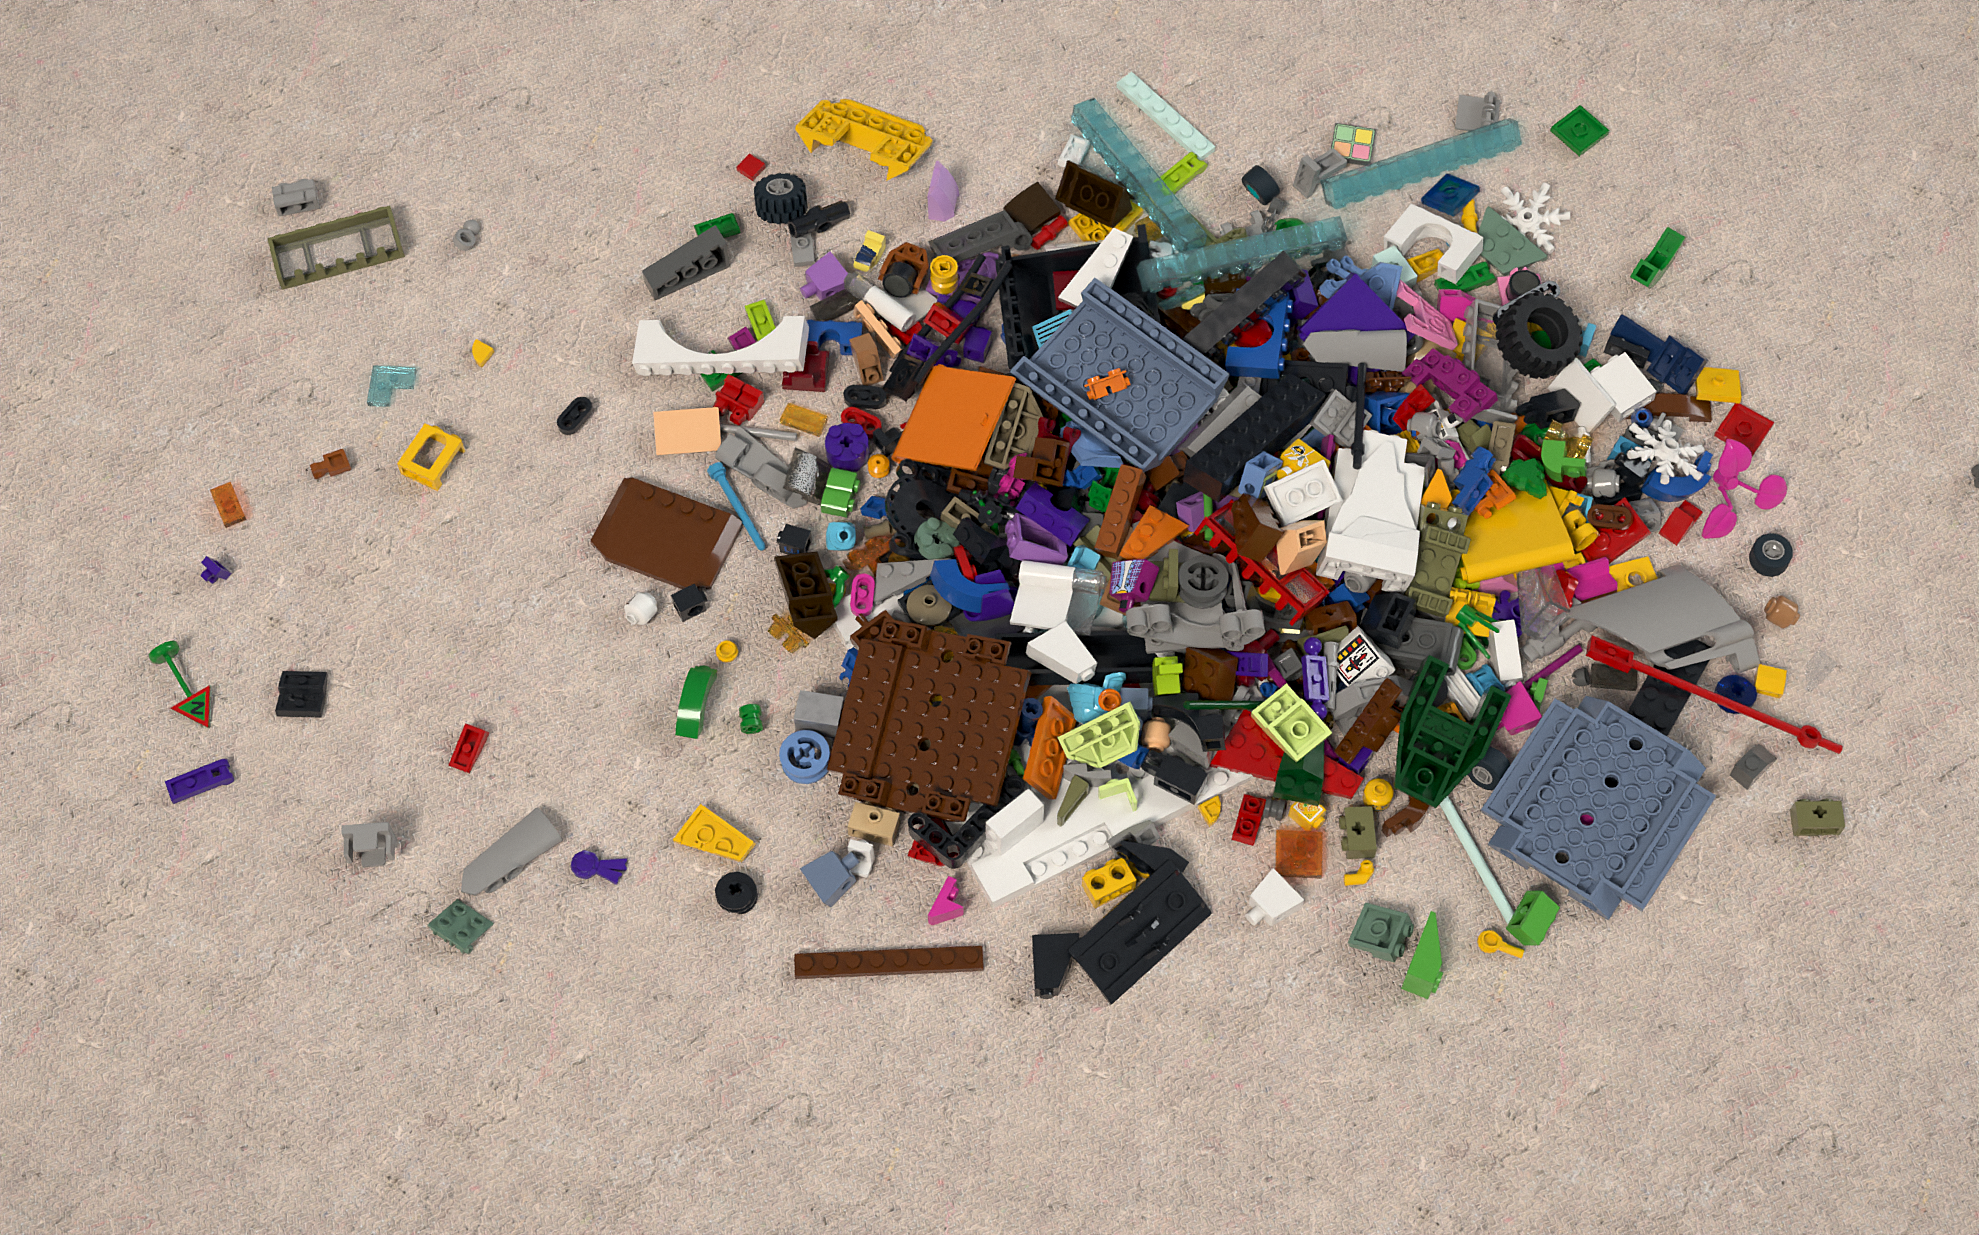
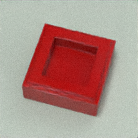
M750 153L736 167L739 173L751 181H754L766 168L764 162Z

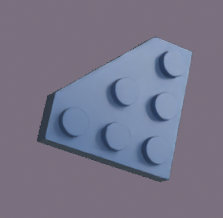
M1379 262L1359 277L1393 311L1402 266Z

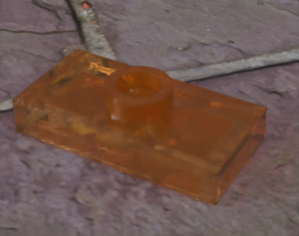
M231 482L210 489L225 528L246 520Z

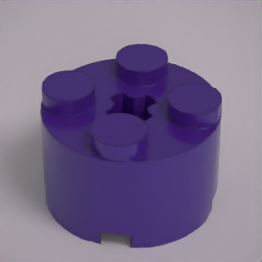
M842 423L829 428L825 437L828 464L836 469L850 472L859 471L869 460L868 437L863 427L859 424Z

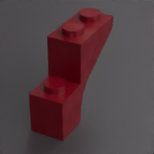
M1518 434L1513 441L1511 450L1513 460L1522 459L1527 461L1535 458L1543 465L1541 457L1542 448L1525 435ZM1545 470L1543 472L1545 480L1551 486L1566 491L1572 490L1581 494L1588 482L1586 476L1573 478L1567 475L1563 476V482H1557L1551 479Z

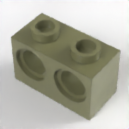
M1430 501L1427 502V505L1420 504L1417 530L1420 533L1424 523H1427L1426 517L1430 513H1435V520L1428 524L1464 535L1468 515L1462 512V508L1456 506H1449V509L1440 508L1441 504ZM1456 517V525L1449 528L1448 521Z

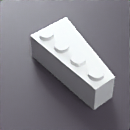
M1113 228L1059 295V301L1077 308L1083 301L1081 292L1094 278L1112 288L1132 245L1133 236Z

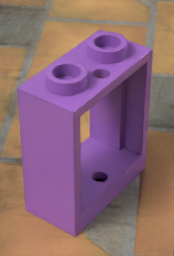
M1015 513L1012 520L1007 522L1005 533H1007V547L1009 548L1011 558L1020 561L1026 560L1055 565H1063L1068 558L1066 543L1027 516ZM1022 538L1046 545V547L1022 540Z

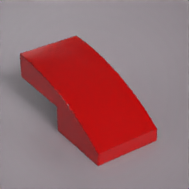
M1420 384L1403 401L1392 419L1405 431L1407 430L1408 420L1412 419L1416 412L1424 411L1435 399Z

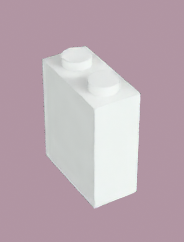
M1626 353L1620 356H1613L1608 360L1607 364L1602 367L1597 366L1590 372L1616 403L1611 414L1618 423L1630 416L1636 409L1652 402L1655 398L1656 390Z
M1029 788L986 821V845L991 851H997L1000 856L1043 823L1044 805Z

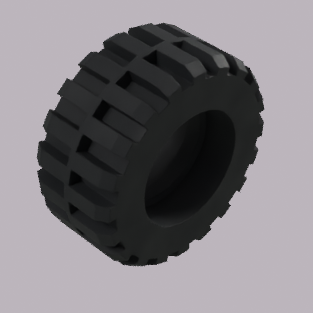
M1542 292L1529 293L1522 298L1520 297L1500 316L1501 319L1496 325V340H1499L1497 346L1499 351L1503 353L1502 358L1510 363L1509 366L1513 370H1519V374L1524 376L1528 374L1530 378L1538 379L1540 377L1541 379H1546L1558 374L1579 355L1581 351L1580 346L1583 343V337L1580 336L1583 333L1582 327L1578 325L1579 319L1577 315L1574 316L1572 313L1573 309L1564 304L1565 301L1560 298L1555 299L1554 295L1548 293L1546 295ZM1527 322L1540 326L1547 333L1551 342V349L1539 346L1531 338Z

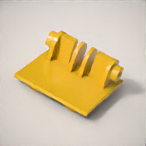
M1451 587L1449 598L1453 599V602L1445 618L1446 623H1452L1453 626L1458 627L1460 621L1456 619V616L1465 604L1492 618L1496 600L1494 594ZM1476 622L1473 627L1467 626L1473 635L1489 638V628L1479 622Z

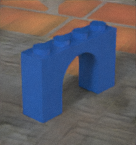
M1288 292L1287 298L1281 303L1276 302L1270 307L1272 310L1265 317L1261 318L1260 316L1257 318L1265 320L1274 328L1273 335L1265 344L1254 348L1228 346L1225 367L1229 376L1279 379L1280 371H1284L1285 358H1282L1283 351L1286 352L1288 347V339L1285 338L1286 332L1290 331L1288 314L1293 311V300H1290Z

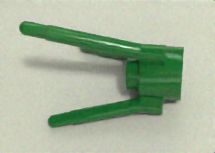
M1465 604L1456 616V619L1460 621L1458 627L1464 630L1483 655L1490 659L1491 656L1467 626L1473 627L1476 622H1479L1490 630L1499 633L1500 630L1490 624L1499 621Z

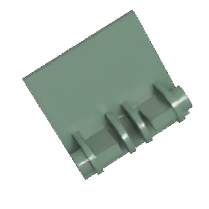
M458 899L427 924L434 935H438L446 943L449 942L450 946L456 945L455 947L462 954H470L473 950L471 944L494 925L492 921Z

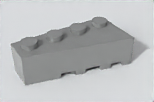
M1248 386L1236 387L1217 406L1218 408L1212 414H1209L1197 429H1194L1189 434V437L1177 449L1182 450L1186 456L1191 458L1262 396Z

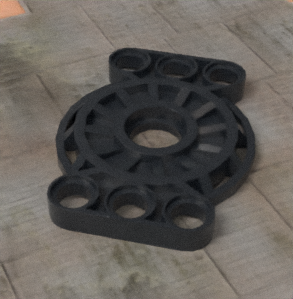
M904 459L900 462L896 469L899 479L892 484L885 499V511L888 520L896 531L889 541V548L892 552L917 560H928L916 549L918 544L917 542L915 544L914 541L917 529L923 522L928 520L918 514L916 504L921 503L929 506L934 512V518L940 520L941 513L954 497L958 498L956 493L946 491L947 484L943 481V478H949L950 470L911 459ZM902 467H909L912 474L905 473ZM923 472L930 473L933 479H926L923 476ZM899 484L900 488L898 491H894V487ZM932 537L935 539L936 544L941 542L938 538ZM895 539L902 540L905 547H899L895 543Z

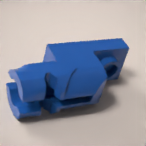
M1477 446L1471 454L1474 459L1465 462V466L1453 481L1460 490V493L1452 503L1454 506L1462 508V512L1468 516L1493 484L1487 474L1490 472L1496 459L1492 458L1493 454L1480 446Z

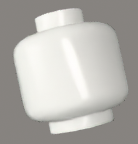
M647 592L635 593L624 606L626 619L634 625L647 624L657 613L656 599Z

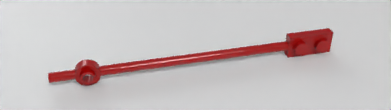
M1593 635L1588 640L1586 656L1595 661L1626 673L1632 668L1792 734L1797 737L1800 745L1805 748L1813 749L1818 745L1837 754H1840L1843 749L1842 745L1823 738L1820 732L1812 726L1796 727L1634 660V652Z

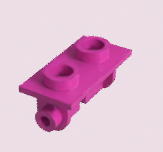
M1027 453L1015 455L1009 462L1010 469L1000 480V488L997 493L1007 492L1012 496V500L1019 497L1025 483L1013 478L1016 457H1026Z

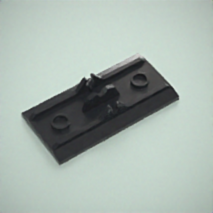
M1168 859L1066 951L1082 967L1101 991L1107 1002L1112 1005L1206 920L1212 912L1181 871Z

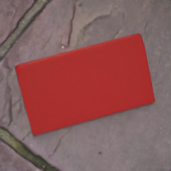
M940 302L933 303L923 322L945 337H948L964 318ZM972 324L969 325V327L961 334V336L954 343H956L957 345L960 344L962 339L971 329Z

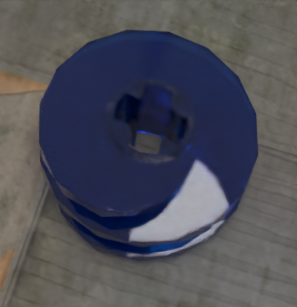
M1739 675L1723 677L1714 690V693L1750 708L1757 699L1756 687L1746 678ZM1717 704L1720 707V709L1724 710L1727 713L1741 714Z

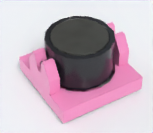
M1524 267L1520 271H1518V268L1513 269L1509 276L1498 277L1497 286L1501 306L1541 285L1540 274H1535L1529 271L1527 267Z

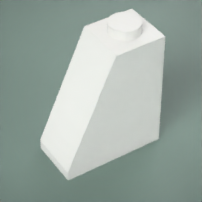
M1514 619L1492 622L1491 624L1498 628L1500 632L1496 633L1490 630L1489 638L1487 637L1489 641L1487 651L1491 656L1492 671L1504 686L1505 691L1511 689L1515 684L1522 681L1523 678Z
M1066 621L1028 642L1026 654L1028 657L1075 684L1082 680L1087 681L1095 674L1097 662Z

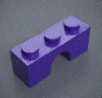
M1035 482L1025 492L1016 509L1071 547L1090 520L1072 507L1069 511H1061L1054 507L1050 501L1053 494Z

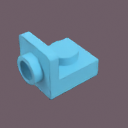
M1588 323L1586 330H1582L1583 333L1580 336L1583 337V343L1580 346L1581 351L1579 355L1586 357L1597 325Z

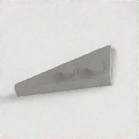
M952 559L878 563L873 602L875 605H881L883 599L893 594L898 596L905 590L912 589L926 582V577L931 574L934 561Z

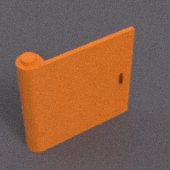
M941 364L933 366L891 456L892 460L900 464L904 459H911L918 462L976 471L1016 378L948 368Z

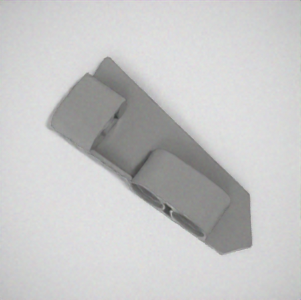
M738 427L735 435L729 434L719 446L715 458L751 479L757 488L793 509L807 505L806 482L742 427Z
M538 807L464 868L461 886L462 893L476 896L482 891L486 893L496 891L517 877L522 872L524 865L562 841L557 830Z

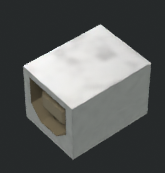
M800 690L794 715L796 732L811 730L823 737L835 739L844 706V697Z

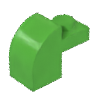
M1543 440L1542 462L1546 474L1551 479L1563 482L1564 475L1573 478L1586 476V459L1566 458V441Z

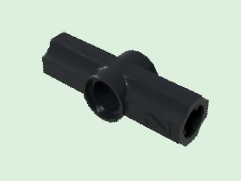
M842 200L823 208L821 205L814 206L806 214L788 221L789 233L795 238L814 231L823 233L832 224L850 217L849 206Z

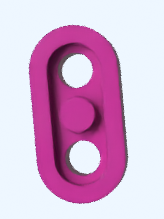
M859 574L852 582L850 607L851 612L855 616H859L862 613L866 617L873 610L875 582L873 577L868 574ZM867 586V589H861L860 587ZM861 605L865 606L864 609H859L858 607Z

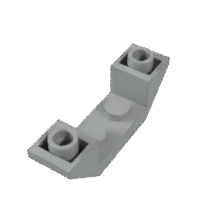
M1395 675L1354 683L1336 693V709L1331 712L1333 720L1354 717L1358 708L1365 707L1386 678L1391 679L1402 689L1395 702L1398 708L1404 707L1413 682Z

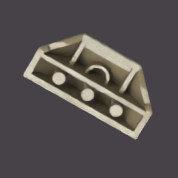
M1014 383L987 444L984 464L1006 470L1010 468L1009 462L1015 455L1027 453L1026 457H1031L1035 437L1038 435V420L1043 415L1032 395L1030 387Z

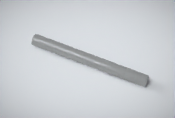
M720 423V431L724 433L735 434L738 427H742L751 436L789 441L797 440V433Z

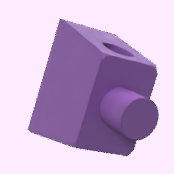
M830 251L806 270L807 284L800 288V292L805 299L816 294L821 302H827L852 292L853 280Z

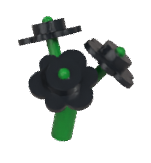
M981 489L973 491L969 496V501L966 503L967 506L978 502L981 506L979 508L978 521L982 524L986 523L990 530L998 536V523L1002 521L1000 513L1004 506L1015 508V501L1012 500L1011 495L1000 492V494L994 493L992 497L993 500L1000 503L999 506H996L992 501L985 504L982 499L988 495V489L985 491H981Z

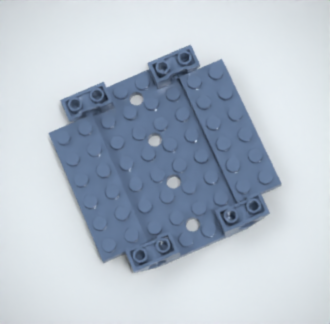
M1585 696L1578 708L1572 709L1554 698L1482 807L1481 812L1501 824L1488 843V846L1527 870L1529 867L1534 868L1569 890L1568 896L1609 920L1621 902L1619 898L1643 912L1716 798V795L1697 784L1706 768L1689 749L1609 701ZM1631 740H1638L1641 742L1642 748L1640 750H1633L1630 748L1629 742ZM1613 777L1617 780L1618 785L1615 788H1609L1605 784V779ZM1582 815H1590L1593 818V824L1589 826L1583 825L1580 817ZM1563 852L1567 854L1569 861L1561 864L1556 861L1555 855Z

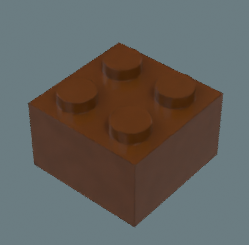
M1186 647L1181 690L1189 693H1198L1201 700H1232L1238 658L1219 648Z

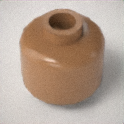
M1782 595L1776 598L1772 597L1764 609L1766 619L1780 628L1795 625L1800 617L1798 605Z

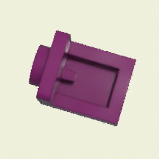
M747 327L742 328L727 338L736 351L756 343Z

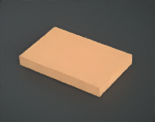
M719 407L653 412L657 456L717 451L721 445Z

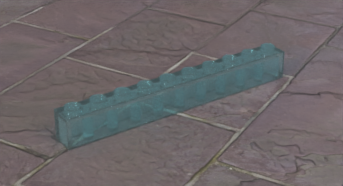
M1092 98L1074 105L1071 115L1073 125L1077 126L1086 140H1089L1095 152L1099 153L1105 164L1115 173L1117 179L1125 185L1129 194L1134 196L1139 206L1147 212L1151 221L1155 222L1162 234L1172 243L1173 248L1181 255H1190L1204 249L1207 238L1205 231L1097 100Z
M1507 118L1320 180L1325 203L1334 209H1340L1345 207L1346 203L1352 201L1354 203L1361 202L1367 196H1379L1385 190H1397L1402 188L1403 184L1418 183L1422 181L1421 178L1427 176L1436 177L1442 171H1454L1459 169L1460 165L1475 164L1478 162V159L1493 158L1497 156L1496 153L1502 151H1514L1515 147L1522 145L1518 121Z
M1336 216L1141 261L1136 268L1143 292L1150 290L1151 293L1163 290V287L1171 286V288L1182 286L1183 282L1187 281L1197 283L1205 277L1210 276L1211 279L1221 277L1226 272L1236 274L1248 267L1252 270L1262 267L1263 264L1271 262L1282 251L1288 253L1294 260L1310 253V256L1320 254L1322 250L1326 249L1335 251L1342 248V245L1348 239L1341 216Z

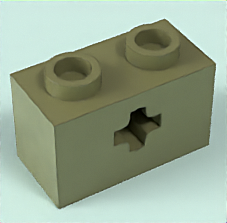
M1829 798L1820 801L1800 799L1794 802L1790 809L1793 836L1840 835L1845 828L1841 801H1833V799Z
M1372 806L1344 807L1343 815L1339 816V828L1344 830V837H1341L1342 851H1346V858H1374L1377 846Z

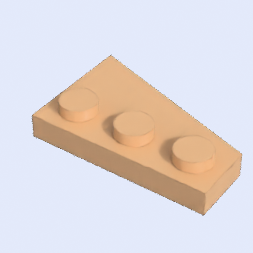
M861 300L855 305L853 316L857 320L862 318L864 328L869 333L875 332V338L878 343L895 359L902 350L900 348L902 346L895 336L891 337L889 335L886 324L882 320L878 321L873 315L875 314L873 308L868 303L864 304Z

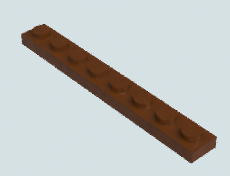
M983 946L794 954L795 979L984 971Z

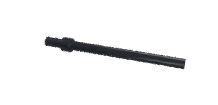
M1359 363L1357 369L1354 443L1351 445L1353 468L1357 470L1362 467V456L1365 453V445L1363 444L1366 386L1365 363Z

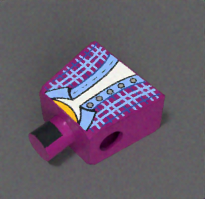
M1146 559L1116 561L1112 563L1109 593L1120 601L1119 611L1126 613L1127 610L1133 608L1134 603L1146 602L1149 599L1159 571L1158 566Z

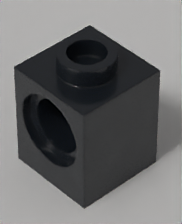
M1631 448L1625 452H1620L1615 457L1613 470L1616 471V475H1620L1623 481L1633 486L1645 479L1652 463L1648 460L1642 461L1641 457L1629 459L1627 456L1628 451L1634 450Z
M695 583L671 595L673 606L682 622L707 611L705 602L708 601L702 589L698 590Z

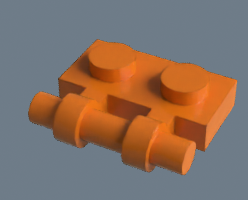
M1493 469L1487 474L1493 484L1486 492V498L1480 500L1475 507V511L1485 519L1491 517L1492 513L1489 509L1492 506L1499 510L1516 499L1514 492Z

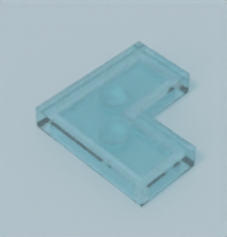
M1203 284L1187 286L1159 302L1158 305L1167 310L1181 302L1191 300L1206 290Z
M373 365L367 398L368 406L390 407L393 388L414 389L417 373L416 367Z

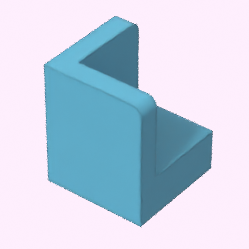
M1080 545L1075 548L1067 566L1077 568V577L1083 581L1092 578L1102 556L1085 545Z

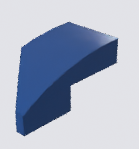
M1079 465L1073 471L1068 469L1065 471L1063 486L1086 489L1092 485L1093 480L1097 482L1103 476L1096 466Z

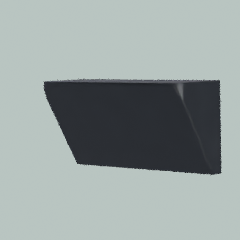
M1624 482L1620 483V490L1616 492L1614 497L1593 496L1596 505H1615L1624 497L1628 502L1640 500L1643 493L1636 484L1630 486Z

